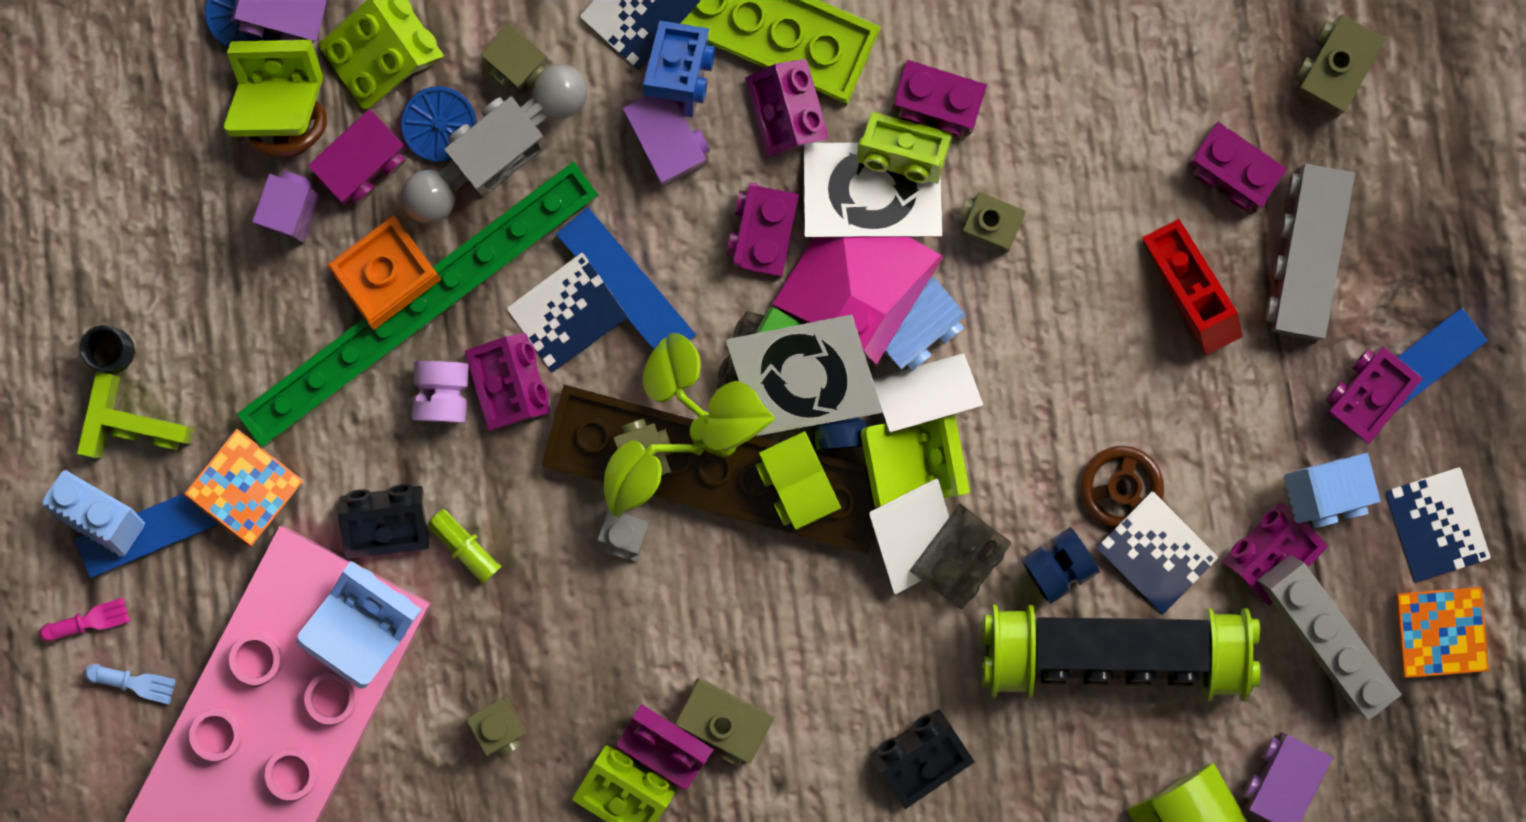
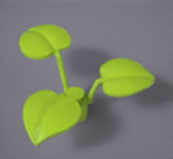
M670 333L660 341L645 365L642 381L644 390L651 399L663 403L672 399L676 394L677 398L698 416L690 426V436L693 444H652L645 450L640 442L632 440L617 449L608 462L604 476L606 503L611 514L617 518L621 517L625 512L644 504L657 490L661 481L662 467L660 460L654 456L655 453L687 452L700 456L706 450L722 458L728 457L736 450L737 446L756 436L775 420L774 415L762 403L755 390L740 381L729 382L716 391L709 402V413L702 410L688 398L683 389L692 386L697 381L700 375L701 363L696 347L688 338L679 333Z

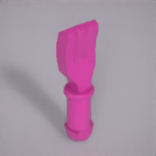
M124 598L95 606L83 617H81L80 613H77L75 617L51 624L49 622L40 628L39 637L44 642H55L57 639L76 633L84 634L85 628L93 627L102 630L131 622L127 614L128 611L125 607Z

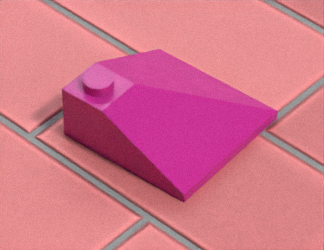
M908 236L814 237L772 305L804 324L852 314L865 357L877 365L943 256Z

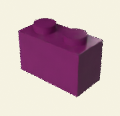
M368 109L308 166L344 205L348 206L351 202L358 205L375 190L372 183L383 173L387 177L392 175L404 164L406 159L403 155L408 149L371 109Z

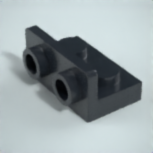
M398 484L390 487L388 490L370 492L366 489H358L340 496L337 515L345 559L429 549L430 540L423 505V487Z
M940 709L919 717L910 728L898 736L882 742L878 749L870 755V758L905 809L975 763Z

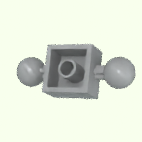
M563 64L552 65L538 75L533 88L534 97L521 107L511 96L505 101L499 97L481 111L484 117L471 128L468 124L463 125L447 139L451 144L444 150L453 160L440 172L434 170L418 171L406 180L401 191V201L406 213L415 221L424 224L437 223L445 219L454 207L455 191L468 181L472 183L482 197H485L548 146L545 138L536 128L549 116L559 119L568 118L581 110L587 98V85L584 77L571 66Z

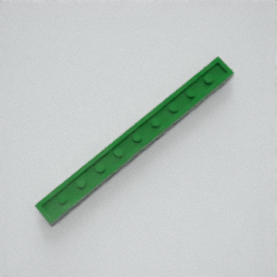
M573 161L435 264L433 268L442 280L375 330L363 318L237 413L238 417L262 448L266 447L597 199L599 194Z

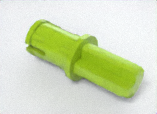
M440 510L429 520L428 528L453 553L451 558L453 560L458 558L482 585L502 567L476 541L478 536L476 534L471 536L447 510Z

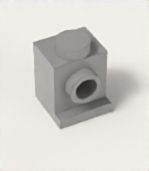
M608 508L598 538L597 548L637 562L650 522L626 513L617 518L611 514Z

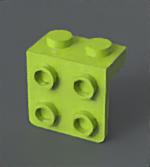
M366 0L320 42L321 51L363 109L374 107L412 73L434 66L444 57L437 46L435 37L423 27L414 14L412 5L408 0Z
M232 41L227 55L238 86L224 123L226 134L231 137L296 136L303 134L307 130L324 78L312 41Z
M955 414L889 432L887 423L862 429L861 439L876 508L934 479L939 480L944 498L970 493Z

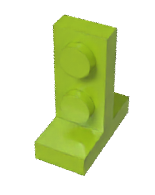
M96 371L77 454L102 458L109 426L113 427V436L136 441L138 433L154 436L153 445L178 450L179 442L191 444L195 429L193 427L113 410L121 377Z

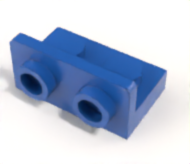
M659 21L643 83L644 96L685 102L684 116L693 118L696 104H704L708 79L703 78L704 71L711 72L714 64L715 47L708 46L709 28Z

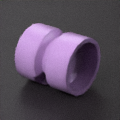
M414 361L413 385L419 388V393L412 397L411 420L466 423L467 399L461 396V391L468 387L469 364L445 361Z

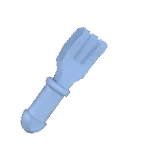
M100 664L89 665L84 670L85 678L93 684H105L121 688L122 691L130 688L140 697L165 704H170L171 695H173L174 691L173 687L176 682L173 678L150 673L130 676L131 672L128 670L123 672L102 667Z

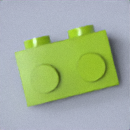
M872 111L864 136L860 138L858 143L857 162L863 163L868 169L876 172L888 170L903 174L913 182L926 183L929 181L938 184L952 142V133Z

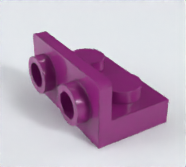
M806 59L773 64L745 77L767 158L780 156L801 146L828 139L824 118Z
M907 59L892 109L899 111L898 118L922 125L925 119L940 124L939 130L951 132L952 136L962 137L964 132L972 134L987 84Z
M1219 121L1214 125L1188 163V165L1195 169L1193 172L1195 178L1211 188H1214L1216 184L1230 193L1227 199L1246 212L1250 208L1257 212L1265 205L1266 199L1287 170L1286 167Z
M749 182L748 192L739 191L735 215L742 216L739 233L731 231L726 255L734 258L733 268L783 277L799 194L761 187L757 183Z
M526 333L505 336L465 350L489 431L550 413L548 390L541 381L536 365V351Z
M1384 346L1377 348L1374 352L1367 349L1352 366V369L1357 372L1347 385L1342 381L1338 383L1325 400L1330 406L1324 413L1329 418L1338 420L1366 444H1370L1423 379Z
M1279 503L1275 508L1266 512L1261 518L1260 523L1245 538L1239 540L1223 560L1224 564L1235 572L1268 606L1273 601L1257 581L1259 578L1289 555L1301 560L1309 567L1328 548V545L1307 522H1295V514L1292 513V509L1283 503Z
M642 704L616 744L617 749L682 790H687L714 750Z

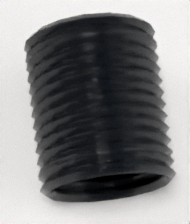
M106 325L94 326L86 331L81 338L79 346L80 356L87 366L93 370L110 374L120 373L127 369L132 363L135 354L134 342L130 336L123 330ZM113 332L121 342L120 357L112 365L102 367L94 357V346L99 337L105 333Z

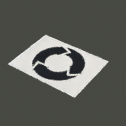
M812 143L804 145L805 237L942 236L941 176L938 184L929 181L917 183L896 172L888 170L876 172L870 170L863 163L857 162L858 143Z
M852 314L726 339L739 381L755 390L762 403L775 417V420L758 433L757 436L883 413Z

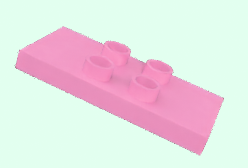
M279 526L124 822H319L432 603L373 573L378 580L397 593L405 595L414 605L422 610L404 639L369 685L363 689L356 687L296 644L299 632L329 596L341 573L351 561L285 526Z

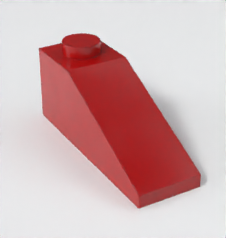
M1177 219L1142 237L1179 312L1205 356L1242 338L1243 335L1237 310L1181 220Z

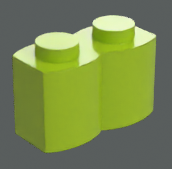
M805 431L759 452L762 462L756 464L757 470L766 488L774 484L781 500L775 502L774 506L784 526L792 523L795 530H798L842 509Z

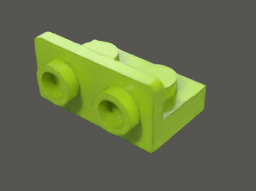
M606 745L578 788L572 801L606 822H658L674 796L676 788L659 774L650 772L635 763L624 752Z

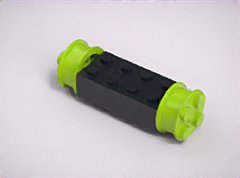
M992 604L990 615H984V620L982 619L981 644L989 645V657H984V662H981V687H989L991 698H996L998 692H1025L1027 699H1032L1035 677H1041V684L1065 685L1066 681L1070 680V678H1083V685L1089 686L1109 685V681H1113V678L1125 679L1126 686H1151V682H1155L1156 679H1168V686L1191 687L1193 683L1199 682V679H1201L1205 701H1211L1213 695H1239L1242 702H1247L1253 688L1260 685L1259 661H1253V644H1259L1260 623L1259 619H1251L1248 608H1242L1240 614H1214L1212 608H1206L1203 620L1037 617L1035 620L1033 605H1028L1026 611H999L997 604Z

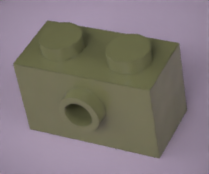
M1343 14L1334 23L1327 20L1315 40V43L1320 45V48L1314 59L1306 57L1294 79L1300 82L1294 93L1339 117L1347 110L1386 38Z
M699 678L675 725L703 743L707 741L719 747L720 749L717 753L719 757L740 766L742 760L751 764L774 720V716Z

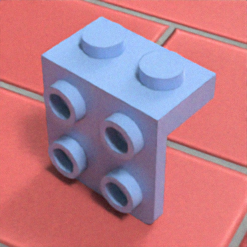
M351 561L341 573L329 596L299 632L296 644L344 679L363 689L369 685L404 639L422 609L414 605L405 595L397 593L378 580L372 572L361 568Z

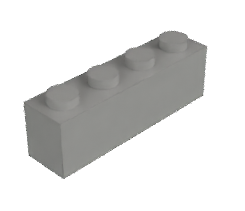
M1306 163L1299 167L1298 173L1292 172L1287 190V197L1293 198L1291 214H1284L1280 229V238L1286 239L1283 256H1276L1272 279L1278 280L1276 297H1269L1265 312V321L1271 322L1269 332L1316 341L1326 338L1355 172Z
M1289 555L1257 580L1355 712L1369 721L1402 695L1304 562Z

